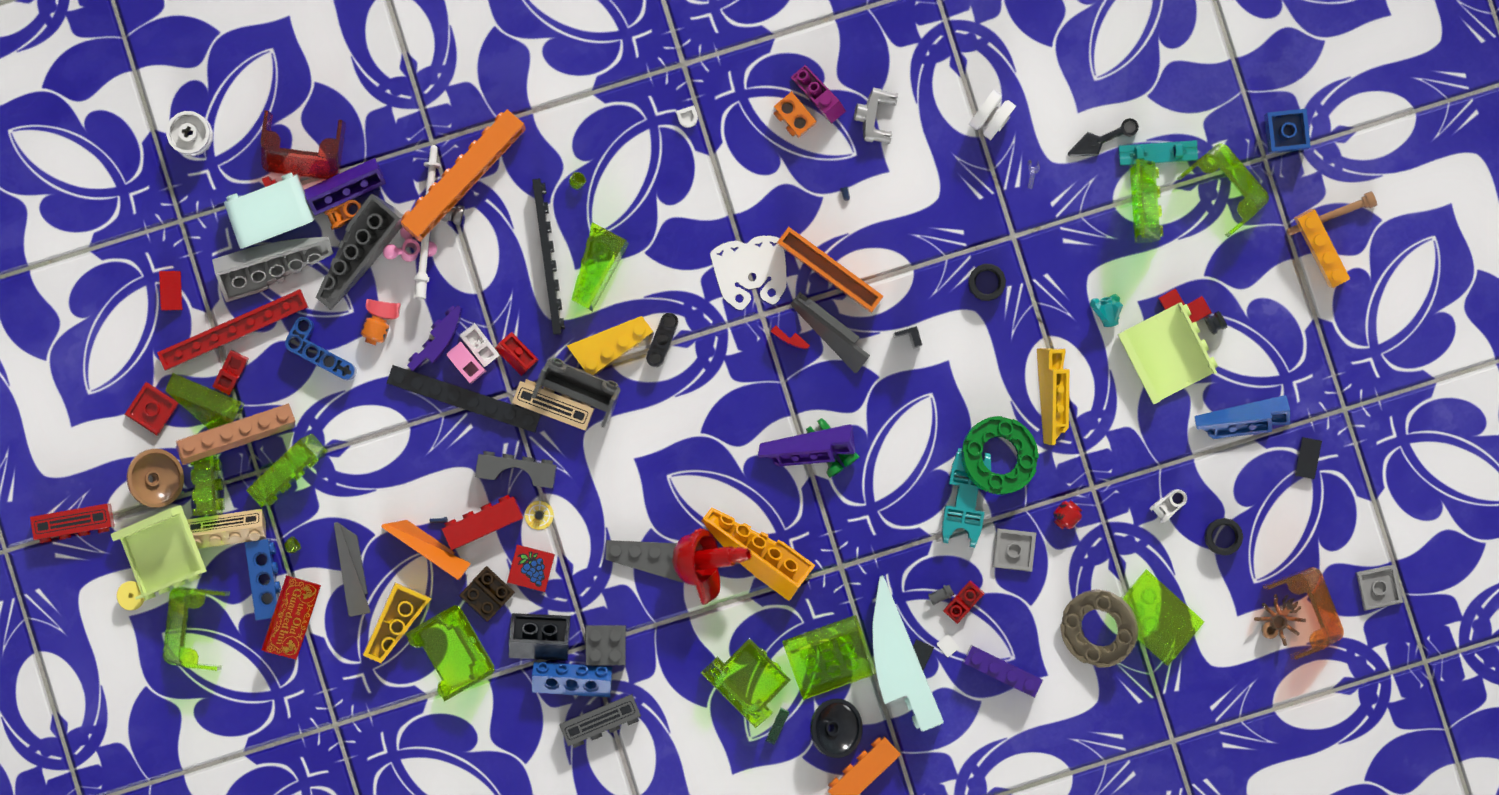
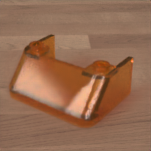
M1309 567L1262 585L1264 589L1269 590L1287 583L1289 590L1293 594L1307 592L1321 629L1311 633L1309 637L1311 647L1291 654V659L1297 660L1323 650L1342 639L1344 629L1319 569Z

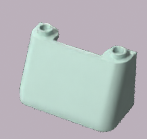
M292 172L281 176L282 180L243 196H238L235 193L226 197L227 201H224V205L240 249L314 221L315 216L306 200L298 174L293 175Z

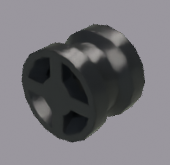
M1219 311L1215 312L1212 317L1207 316L1204 318L1207 327L1213 335L1220 329L1228 328Z

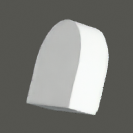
M694 105L676 111L681 126L691 128L697 123L698 116Z

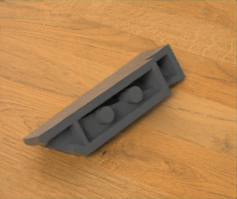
M799 292L792 301L791 306L854 373H857L870 357L867 352L855 344L859 336L814 301Z
M339 522L334 523L348 615L351 617L371 613L365 597L368 590L358 536Z

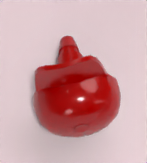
M699 528L692 534L683 536L677 542L673 551V566L678 577L683 582L696 586L701 604L706 605L715 599L720 592L718 568L734 566L737 562L741 563L751 559V551L748 548L740 547L734 549L732 546L718 548L717 541L712 533L706 529Z

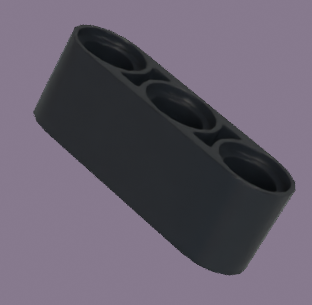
M665 313L662 316L646 356L648 364L652 367H659L663 364L679 322L677 316L673 313ZM673 317L675 319L674 326H665V318ZM666 335L668 337L667 344L659 345L657 343L658 336ZM651 354H660V362L652 363L650 361Z

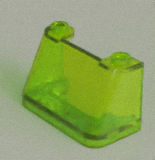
M456 605L405 633L411 646L424 648L442 681L438 683L437 691L444 702L494 673L495 669L490 657L464 612Z

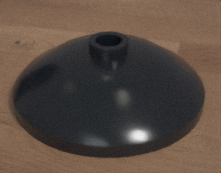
M827 700L818 706L812 716L810 723L812 741L818 751L827 757L842 758L849 755L856 749L862 737L863 725L861 716L856 707L846 700Z

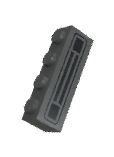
M630 694L560 723L559 726L567 745H573V748L585 744L583 741L591 737V740L602 737V732L609 730L612 733L621 729V724L627 722L628 725L638 722V717H641V713L633 694Z

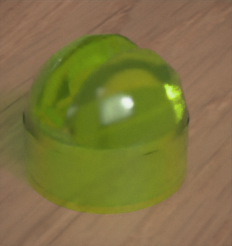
M574 172L569 179V184L573 189H580L586 183L585 176L580 172Z
M294 536L287 539L284 544L285 550L288 553H295L301 549L300 543Z

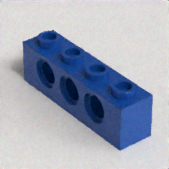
M271 539L245 542L255 620L269 619L273 616L279 598L278 593L281 592L280 581L276 580L278 564L273 559V554H276L274 542L271 543ZM261 554L267 557V563L263 566L258 563V557ZM263 574H267L270 577L267 585L262 584L260 581ZM266 593L272 595L273 600L270 604H266L263 601V596Z
M534 662L533 693L610 697L612 667Z

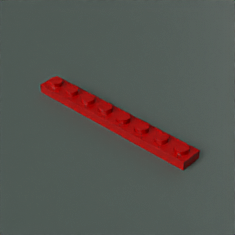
M299 289L161 350L157 354L166 371L307 309L309 306L302 290Z

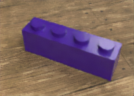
M373 158L304 189L313 214L318 215L386 184L376 158Z
M970 645L963 660L964 664L1034 698L1043 682L1042 679L973 645Z

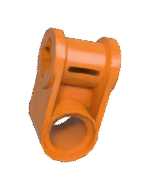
M349 200L324 211L332 225L331 229L335 230L349 223L355 216V214L351 215L349 213V207L356 204L359 211L362 204L355 200Z

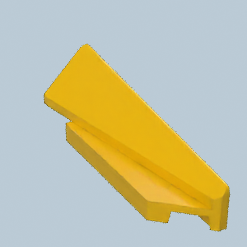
M1037 348L1043 442L1048 445H1055L1059 435L1065 433L1069 428L1070 369H1063L1066 349Z

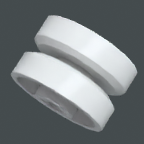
M995 90L992 91L969 123L971 127L978 130L987 122L988 125L983 130V135L990 141L998 131H1001L1009 120V115L1016 107V105L1007 100L998 108L997 105L1001 101L1002 95Z
M183 111L170 119L167 125L166 136L169 144L178 152L186 156H197L209 149L213 141V130L211 124L200 114L194 111ZM192 131L193 135L188 136V132Z

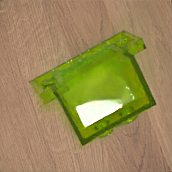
M750 638L727 661L723 662L717 656L700 672L755 728L773 713L766 705L791 680L781 670L779 664L773 662L767 656L766 651L759 648Z

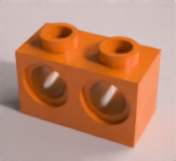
M792 91L774 105L775 112L773 114L780 122L784 120L788 125L786 129L792 137L795 135L798 138L801 137L817 123ZM790 104L793 107V111L788 114L784 113L782 106ZM803 119L805 126L801 129L795 127V120Z

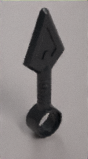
M1132 118L1125 119L1120 128L1103 136L1087 132L1068 152V156H1098L1103 143L1123 134L1125 136L1135 135L1139 128L1138 123ZM1125 123H1134L1135 130L1132 133L1126 132L1124 130Z

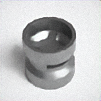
M454 206L441 221H453L454 224L460 225L465 206Z

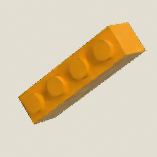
M1309 209L1294 217L1328 286L1334 288L1350 280L1316 210Z

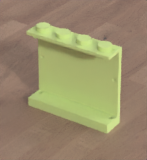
M1182 302L1117 334L1153 404L1213 373H1217L1215 368L1218 365L1214 357H1209L1207 353L1209 347L1204 339L1200 340L1198 336L1200 332L1196 322H1191L1189 316L1192 314L1187 304L1183 305Z

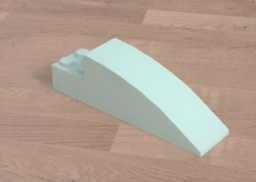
M880 576L873 617V649L879 687L885 704L907 695V698L904 699L908 710L913 709L915 714L912 717L915 727L925 731L944 722L885 578Z

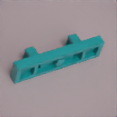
M1197 140L1118 146L1120 166L1198 160Z

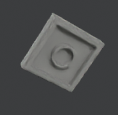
M997 528L993 567L1032 572L1036 533Z
M1395 564L1356 572L1364 611L1403 603Z

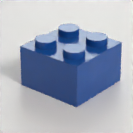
M1307 109L1268 112L1264 115L1268 154L1301 151L1311 148Z

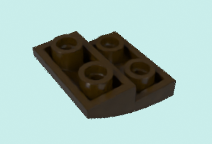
M486 566L460 593L459 597L481 618L488 622L515 592Z

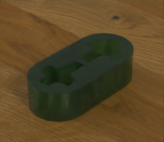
M780 708L767 735L766 742L772 745L776 743L790 711Z

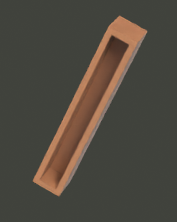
M288 403L177 440L176 449L182 465L295 428V418Z

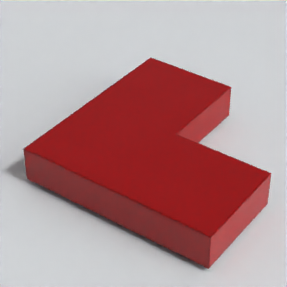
M1176 288L1158 298L1164 310L1180 302L1185 305ZM1203 296L1187 304L1192 314L1189 316L1192 323L1212 313Z

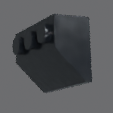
M512 613L509 634V658L568 661L571 616Z

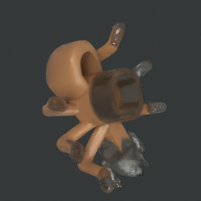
M1275 594L1273 603L1278 614L1273 612L1265 603H1262L1265 610L1272 616L1255 617L1254 621H1268L1262 625V635L1265 638L1273 639L1278 635L1279 631L1283 645L1286 646L1287 642L1283 635V629L1287 628L1297 636L1300 634L1287 623V620L1306 622V619L1287 617L1289 613H1297L1301 606L1294 610L1298 605V601L1292 604L1295 599L1290 598L1286 601L1288 595H1286L1282 600L1283 610H1280L1278 596Z

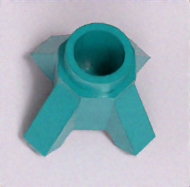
M1117 294L1100 300L1098 298L1091 300L1090 306L1099 316L1104 327H1113L1119 324L1118 320L1120 319L1119 315L1123 304L1120 303V297Z

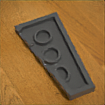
M606 540V560L683 583L673 566V551L677 543Z

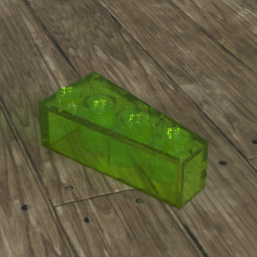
M592 222L572 296V301L590 311H593L629 245V242L624 238Z
M309 434L299 439L246 491L261 508L266 505L271 506L278 500L277 496L281 492L284 494L292 487L291 483L305 475L304 471L309 467L312 468L328 450L313 434Z
M217 454L191 462L190 464L194 465V469H191V481L195 485V489L192 492V501L196 504V509H193V516L222 514V510H225L224 498H221L220 490H223L222 478L219 479L218 472L221 471L220 459H217Z

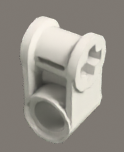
M1174 489L1154 503L1149 509L1157 514L1162 524L1185 505L1187 495L1182 490ZM1175 493H1180L1183 496L1179 504H1175L1172 500Z

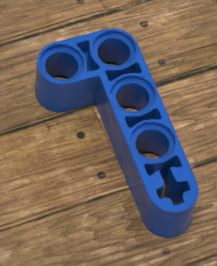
M306 317L298 318L286 338V348L342 379H353L357 373L356 367L341 357L310 342L309 338L313 333L314 323ZM303 321L309 323V329L305 332L300 330V324ZM294 338H298L300 341V345L296 349H293L290 345ZM312 347H315L317 350V355L314 358L308 356V350ZM332 356L334 358V365L327 367L325 359ZM339 363L340 366L344 368H348V366H350L349 370L351 371V374H346L344 376L345 372L338 369Z

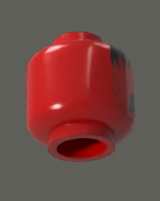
M1071 500L1069 502L1063 501L1053 512V516L1056 519L1054 523L1062 530L1065 527L1073 529L1082 519V510Z

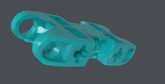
M958 448L951 466L949 478L950 485L958 486L955 507L945 505L942 521L943 543L948 544L950 535L956 529L962 528L967 531L968 538H970L969 547L975 548L982 531L985 513L975 510L978 489H982L975 485L968 477L962 463V449ZM985 453L983 462L991 471L990 453ZM954 475L967 477L968 479L954 477ZM947 514L958 515V516H962V517L959 518V517L947 516ZM965 517L976 518V519H979V521H977V520H971V519H965Z

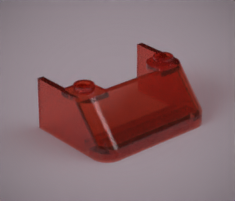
M264 111L261 134V164L264 170L269 173L284 175L292 172L293 175L298 174L300 177L324 180L340 173L346 123L343 120H338L336 139H324L319 145V152L280 148V136L276 132L271 131L273 114L269 111Z

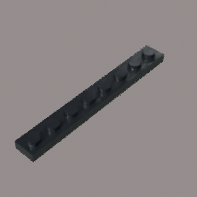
M538 178L532 179L552 328L554 335H561L562 330L565 329L564 318H560L559 310H562L561 298L557 299L556 292L560 291L559 280L554 278L557 265L556 260H552L551 252L555 251L554 243L549 241L548 234L552 233L551 222H547L546 214H549L548 202H544L543 197L544 194H547L546 185L541 183V179Z
M392 365L387 384L534 433L541 417L539 413Z

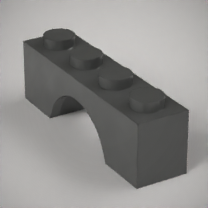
M483 451V455L478 454L476 478L496 480L504 470L516 467L523 469L529 474L533 486L554 489L557 465H553L552 460L542 459L541 463L533 462L534 458L522 456V460L514 459L515 455L503 454V457H496L495 452Z

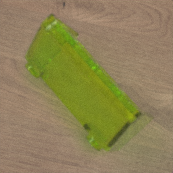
M1225 144L1215 145L1177 177L1180 181L1196 166L1207 174L1213 173L1220 168L1243 195L1244 199L1237 206V212L1242 220L1225 234L1226 237L1232 235L1250 220L1269 200L1265 189Z
M182 586L171 590L163 658L166 663L195 669L215 671L222 669V665L198 663L199 655L197 651L193 648H186L185 639L189 608L197 609L203 606L206 594L228 596L230 591Z

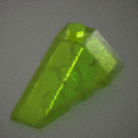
M172 373L165 389L171 397L209 430L237 421L245 404L242 401L175 373Z

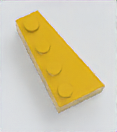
M395 582L365 647L363 656L382 663L421 611L430 602L431 597Z

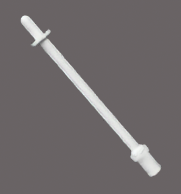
M435 145L430 147L429 162H424V166L428 168L426 194L429 192L430 186L435 183L436 169L441 168V164L436 163L438 148ZM430 232L421 241L419 270L414 276V298L426 299L427 282H429L426 268Z

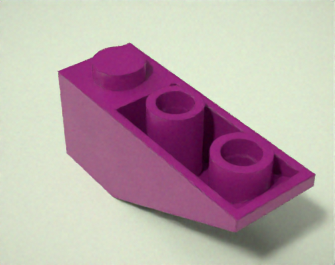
M806 65L791 76V79L831 124L846 112L840 100Z

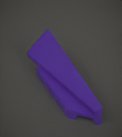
M851 424L760 443L758 457L773 459V464L777 466L835 462L836 454H855L853 427Z

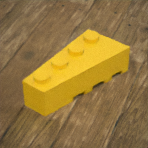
M640 316L567 345V347L584 371L595 376L654 332L645 319Z

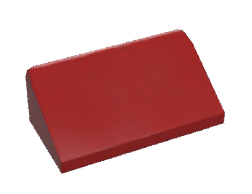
M159 271L161 310H183L181 271Z
M512 332L495 347L496 351L521 376L539 360Z

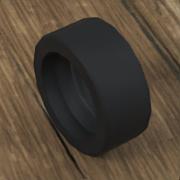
M982 264L971 272L968 286L975 298L981 301H991L1003 293L1006 286V278L999 267L993 264ZM991 271L997 276L999 281L998 287L993 293L984 294L977 289L975 284L976 278L981 272Z
M1216 519L1206 528L1204 535L1205 543L1215 554H1233L1242 545L1243 532L1239 524L1231 519ZM1218 526H1229L1235 532V541L1230 547L1219 548L1213 542V531Z

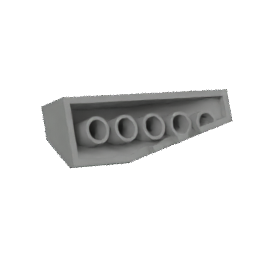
M328 237L301 238L251 247L212 259L225 301L229 302L265 291L269 288V285L276 281L280 283L291 273L294 272L296 274L302 271V268L306 265H313L332 255L333 250Z

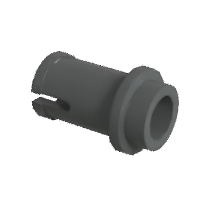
M943 585V588L928 594L933 606L947 598L951 599V596L954 595L950 585Z

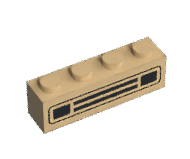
M527 379L525 383L520 381L512 401L513 404L582 430H587L594 412V408H591L590 405L572 401L573 398L563 394L561 396L556 395L554 390L547 387L541 389L535 399L531 398L536 383Z
M262 509L187 519L198 549L266 539V520Z

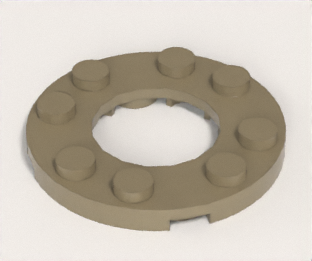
M1088 590L1073 598L1063 611L1062 623L1060 624L1063 641L1071 654L1081 662L1100 668L1110 667L1123 661L1134 649L1138 638L1137 620L1130 606L1118 595L1105 590ZM1093 610L1105 611L1115 619L1118 633L1112 644L1097 646L1089 642L1084 636L1082 621L1088 612Z

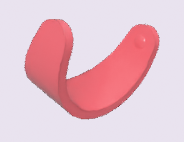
M366 300V309L370 314L383 319H396L399 317L401 303Z

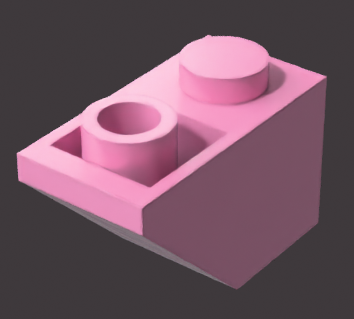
M459 342L446 354L471 384L486 372L462 342Z

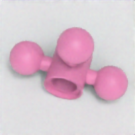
M401 227L400 235L405 239L402 248L388 244L383 249V255L389 260L401 255L403 260L411 262L417 258L421 246L416 240L412 239L413 236ZM429 241L428 257L436 254L437 246L434 242ZM411 247L415 253L410 254L406 252L405 248Z

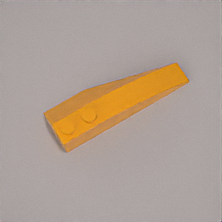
M711 508L701 520L723 547L732 546L734 549L737 547L750 549L751 559L740 564L788 601L791 600L816 566L786 543L780 540L776 542L768 538V534L764 532L759 534L751 530V526L745 523L739 524L735 522L733 517L714 508Z

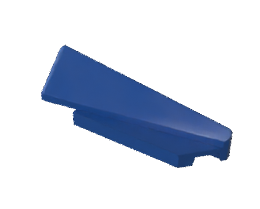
M1283 395L1195 416V424L1198 430L1206 431L1208 436L1213 439L1272 432V425H1290V407L1287 396Z

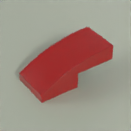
M776 325L770 331L789 345L801 349H808L810 347L797 333H794L789 338Z
M231 350L212 387L230 396L249 358Z

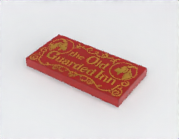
M286 575L262 651L297 660L321 585Z

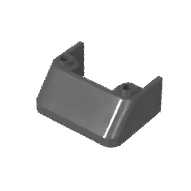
M553 358L549 359L541 370L531 398L535 399L543 386L605 411L606 414L601 424V427H605L615 409L621 389L614 381L603 380L567 365L561 359Z

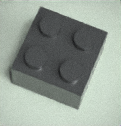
M586 625V665H626V625Z

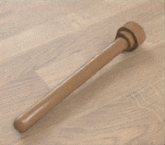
M1370 191L1365 193L1361 200L1320 215L1319 218L1324 223L1362 207L1377 206V201L1373 192ZM1295 225L1288 228L1286 232L1288 235H1293L1301 231Z

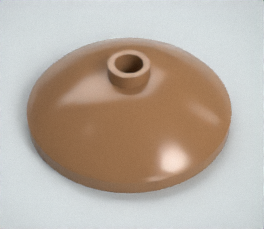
M149 449L139 453L131 461L127 470V485L131 495L142 505L152 508L167 506L175 501L182 491L184 484L183 469L177 458L171 453L162 449ZM149 476L153 477L152 483L148 480Z

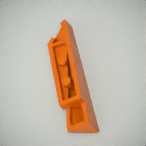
M408 520L382 524L381 526L457 580L462 578L471 565L470 562L455 556L456 552Z

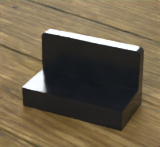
M917 326L893 334L894 338L909 334L913 349L922 346Z

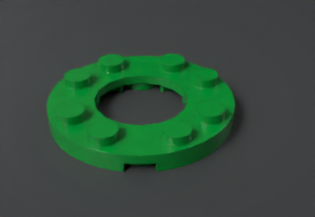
M1002 416L986 418L974 425L963 441L962 463L971 481L986 492L998 495L1016 492L1030 482L1037 470V459L1039 458L1037 444L1030 431L1017 420ZM1003 437L1014 445L1017 452V462L1009 473H993L984 465L982 451L984 444L989 439Z

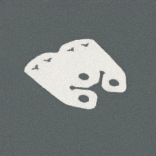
M758 236L751 239L747 244L740 241H730L719 245L710 253L723 298L736 309L743 310L751 301V295L740 287H736L735 283L738 282L747 289L759 288L767 280L768 276L771 277V281H768L760 291V296L770 304H776L786 289L787 283L785 251L778 244L773 247L770 242L777 243L780 238L775 236ZM761 242H763L761 244V247L755 246V244H760ZM738 247V249L735 252L732 249H730ZM724 250L722 256L717 255V253H721ZM750 273L756 274L757 278L755 281H749L748 275ZM771 288L776 291L774 297H770L767 294V291ZM738 294H741L744 297V300L741 303H738L735 300V297Z

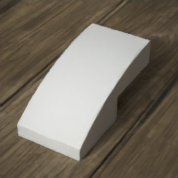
M475 323L460 334V337L484 367L500 356Z

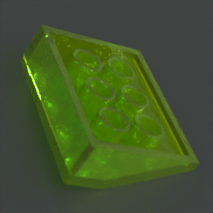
M1136 159L1129 165L1135 243L1160 241V237H1163V225H1159V217H1162V207L1158 205L1161 191L1160 186H1157L1156 178H1159V167H1155V162Z
M1147 569L1120 597L1130 606L1136 617L1138 625L1137 640L1166 666L1176 658L1204 623L1195 612Z
M856 615L782 641L803 700L877 674Z

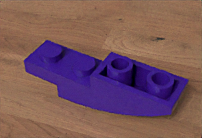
M459 305L450 307L445 312L447 316L442 321L438 319L431 326L433 330L430 333L435 339L432 340L430 338L422 346L424 349L419 354L415 352L408 359L410 363L407 366L412 371L419 368L427 359L434 364L447 349L460 322L462 308Z

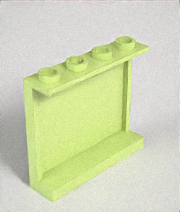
M181 505L167 509L111 534L113 541L121 540L141 595L136 596V600L144 598V601L156 597V592H159V595L170 591L171 586H174V588L185 585V580L188 579L189 582L201 578L199 574L206 572Z

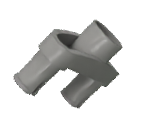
M873 87L866 105L856 104L854 120L863 122L864 141H879L890 144L891 138L888 137L892 136V131L875 129L874 125L879 102L896 106L898 93L885 92L880 88Z

